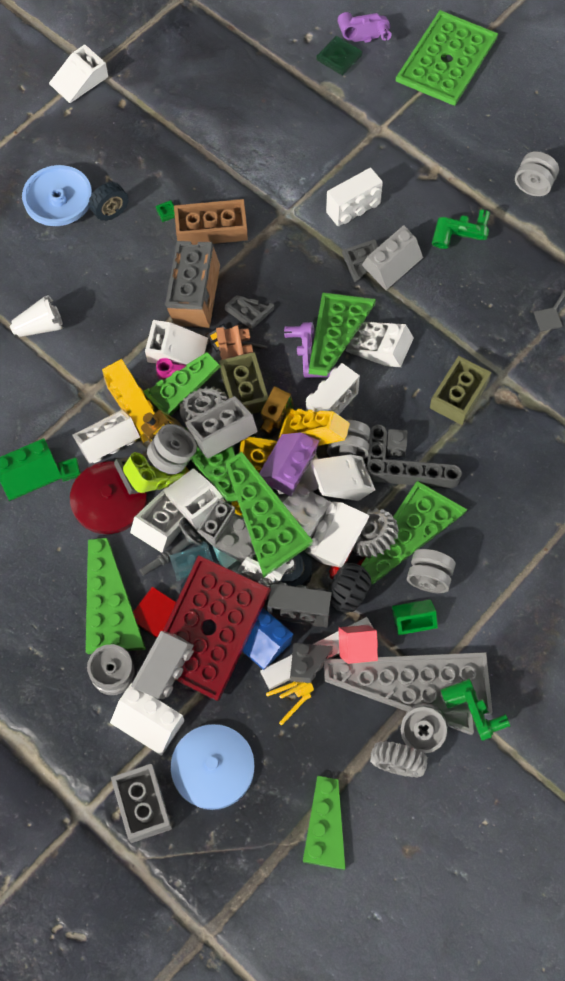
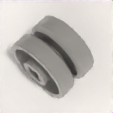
M535 151L530 152L524 156L516 172L515 183L526 194L544 196L550 192L553 182L558 175V163L548 154Z
M346 420L350 425L345 440L328 444L327 454L330 457L356 455L366 459L369 453L370 428L363 422Z
M167 424L160 428L155 438L149 444L147 455L150 462L160 471L168 474H177L182 472L196 452L197 444L193 436L183 427Z
M418 549L414 551L411 561L413 566L409 568L406 580L414 587L427 592H448L451 583L450 576L453 575L456 565L454 559L435 550Z
M115 644L97 648L87 662V672L93 685L106 695H118L125 692L135 679V667L129 653L123 647Z
M422 703L413 706L407 711L403 717L400 730L402 739L407 746L414 747L423 753H430L440 748L444 743L448 725L445 715L439 708L431 704ZM421 724L423 726H425L426 724L428 726V730H422Z

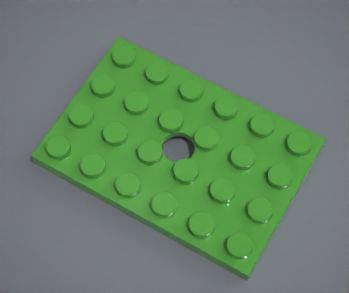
M439 10L396 76V82L455 106L495 43L498 33ZM451 55L453 60L451 62H444L441 60V57Z

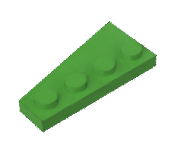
M206 352L188 363L183 369L175 371L170 377L160 380L155 386L150 389L147 388L143 392L159 410L171 416L180 407L183 398H187L189 394L197 391L221 366Z
M317 776L303 862L345 870L338 779Z

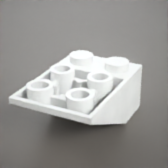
M83 45L69 56L49 84L71 103L108 77L106 63L90 48Z
M153 320L145 349L147 362L157 363L161 358H168L173 363L187 365L205 354L208 338L170 322Z
M363 322L348 344L346 351L384 366L401 367L414 337L406 324Z
M344 455L310 461L313 474L317 479L319 490L323 496L359 501L375 491L364 459L361 456Z
M194 468L163 490L165 495L195 530L199 529L218 498L225 502L223 496L212 483Z

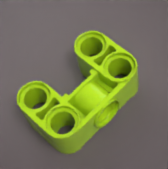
M138 452L132 453L123 466V471L129 482L140 493L169 487L186 472L185 468L177 474L162 472L156 467L150 466L144 455Z

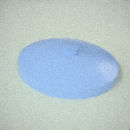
M54 165L37 171L27 180L23 188L22 200L27 213L35 221L48 226H63L73 223L87 212L90 207L88 202L92 189L89 180L81 171L70 166Z
M204 725L193 729L179 741L171 759V775L176 789L190 804L203 809H222L234 804L247 792L254 776V757L249 744L237 731L223 725Z

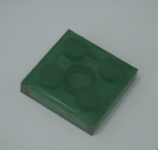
M335 36L316 56V60L343 76L362 56V50Z

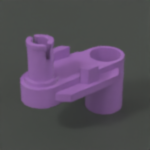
M344 12L339 15L337 20L343 37L347 40H353L354 42L364 41L367 43L372 39L378 38L380 35L384 41L386 39L389 40L392 36L389 31L390 23L387 17L380 16L377 13L353 17L351 13Z
M303 322L301 326H285L284 332L292 331V333H284L285 338L301 337L302 345L297 346V355L303 356L304 377H330V373L328 376L309 374L315 337L313 322Z

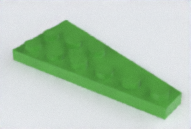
M231 446L208 459L197 447L191 461L228 503L237 501L225 463L235 456L233 447Z

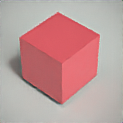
M369 625L338 627L339 656L348 664L378 661L377 630Z

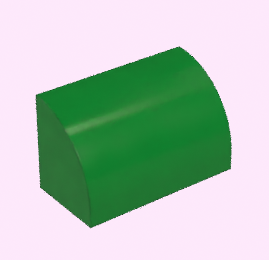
M431 599L392 606L398 635L438 628L436 610Z

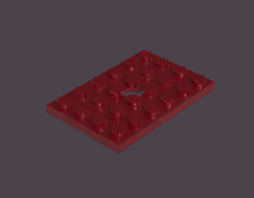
M198 555L163 630L174 633L194 645L192 656L188 661H185L182 666L183 672L181 676L175 680L219 701L271 589ZM207 620H213L216 623L215 633L209 636L205 635L202 629L203 623Z

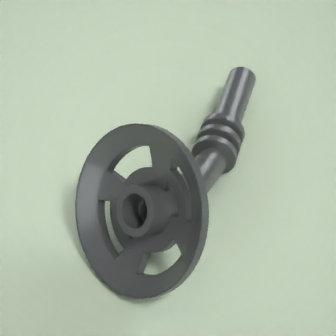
M184 517L180 520L179 526L185 535V539L171 550H166L165 553L158 555L157 559L145 565L139 571L144 576L160 565L164 566L165 562L169 563V560L172 561L174 556L191 543L201 547H209L211 544L205 538H202L201 534Z

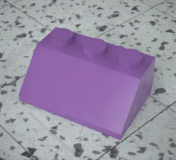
M304 433L282 434L259 474L270 487L292 496L316 453L319 440Z

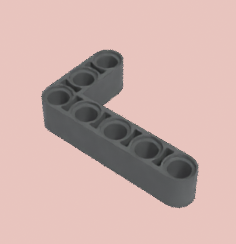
M375 425L371 428L367 470L372 482L415 485L418 481L429 487L455 488L458 486L462 472L456 465L385 459L387 430L382 425ZM375 435H381L382 437H381V438H376V437H374V436H375ZM376 451H377V452H380L381 454H380V455H375V454H373V452H376ZM375 468H376V469H378V470H380V471H379V472H373L372 469H375ZM396 470V471H398L399 473H398V474H393V473H391L390 471ZM410 472H416L418 475H411ZM430 473H434V474H436L437 476H436V477H431L429 474H430ZM448 475H454L456 478L452 479Z

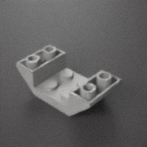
M218 498L197 532L214 548L241 563L246 557L258 562L244 518L235 513V507Z

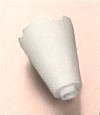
M49 295L44 296L14 318L10 325L13 334L22 337L63 329L61 326L63 322L56 306L50 303L53 301Z

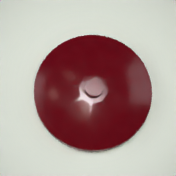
M115 461L100 462L88 467L76 478L70 491V505L77 521L86 529L99 534H114L130 528L133 525L135 516L146 507L147 492L129 495L114 465Z

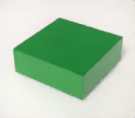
M172 200L155 206L162 223L175 218Z
M77 458L58 462L63 482L75 479L81 474Z

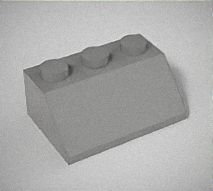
M403 225L367 256L362 266L387 290L422 260L423 256L416 237Z
M161 631L131 687L157 699H165V697L171 694L175 679L181 676L183 664L192 656L194 645L174 633Z

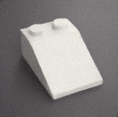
M162 490L135 516L130 533L158 551L163 552L180 533L179 522L184 516Z

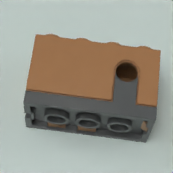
M177 241L165 305L173 323L178 326L210 328L220 270V263L212 242H198L197 245H192L191 241Z

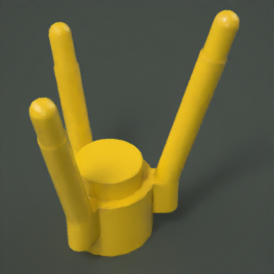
M292 682L266 693L267 696L289 689L282 693L280 698H284L294 692L298 697L302 696L297 704L279 722L280 725H283L307 699L311 698L310 693L314 691L311 683Z

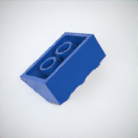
M262 607L242 652L261 669L265 670L291 644L293 633Z

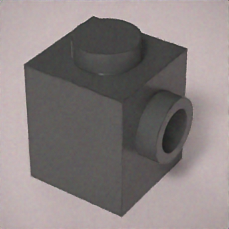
M388 429L386 456L405 457L407 430Z

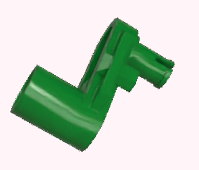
M480 210L477 224L469 223L468 216H461L460 220L446 217L438 218L432 245L440 249L449 248L452 234L477 240H487L489 234L487 224L490 212L486 210L485 217H483L484 210Z
M470 678L441 689L447 708L465 702L468 703L482 741L492 738L493 732L511 727L506 714L489 721L485 718L484 714L489 713L483 699L478 700Z

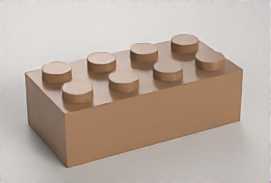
M244 199L174 206L177 241H191L192 245H197L198 242H212L215 244L248 240Z

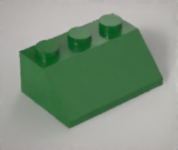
M44 438L0 457V483L9 501L62 479Z

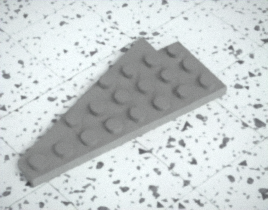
M486 653L378 657V661L350 664L346 663L343 659H327L324 661L325 682L404 711H408L417 704L427 703L434 705L445 715L448 727L470 735L474 733L468 703L465 702L447 708L441 693L442 688L470 678L478 700L483 699L489 713L484 715L493 713Z

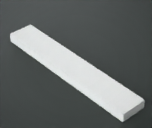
M365 617V618L359 620L358 622H356V623L350 625V626L369 625L370 627L373 628V626L371 625V623H370V621H369V619H368L367 617ZM339 631L313 644L333 646L332 654L328 655L326 660L339 655ZM292 655L260 671L269 690L290 680Z

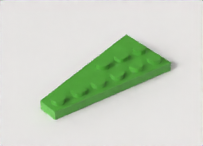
M322 293L309 374L328 376L374 307L376 299Z
M240 452L225 463L264 578L311 546L313 540L245 455Z
M417 481L393 516L397 521L399 529L398 538L394 539L395 544L390 545V550L386 549L384 555L379 553L377 557L373 555L370 558L366 557L361 564L371 576V584L376 583L411 556L414 551L420 549L464 515L467 509Z
M107 538L88 540L86 653L92 654L97 648L111 644L123 647L126 651L145 650L146 647L109 540Z

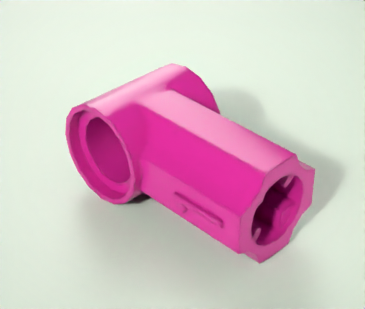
M161 358L156 363L157 377L159 380H165L172 373L183 369L187 365L173 363L168 358Z

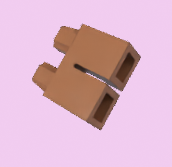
M238 325L230 329L216 328L221 360L253 353L252 345L242 346L241 344L242 341L250 340L249 329H238Z

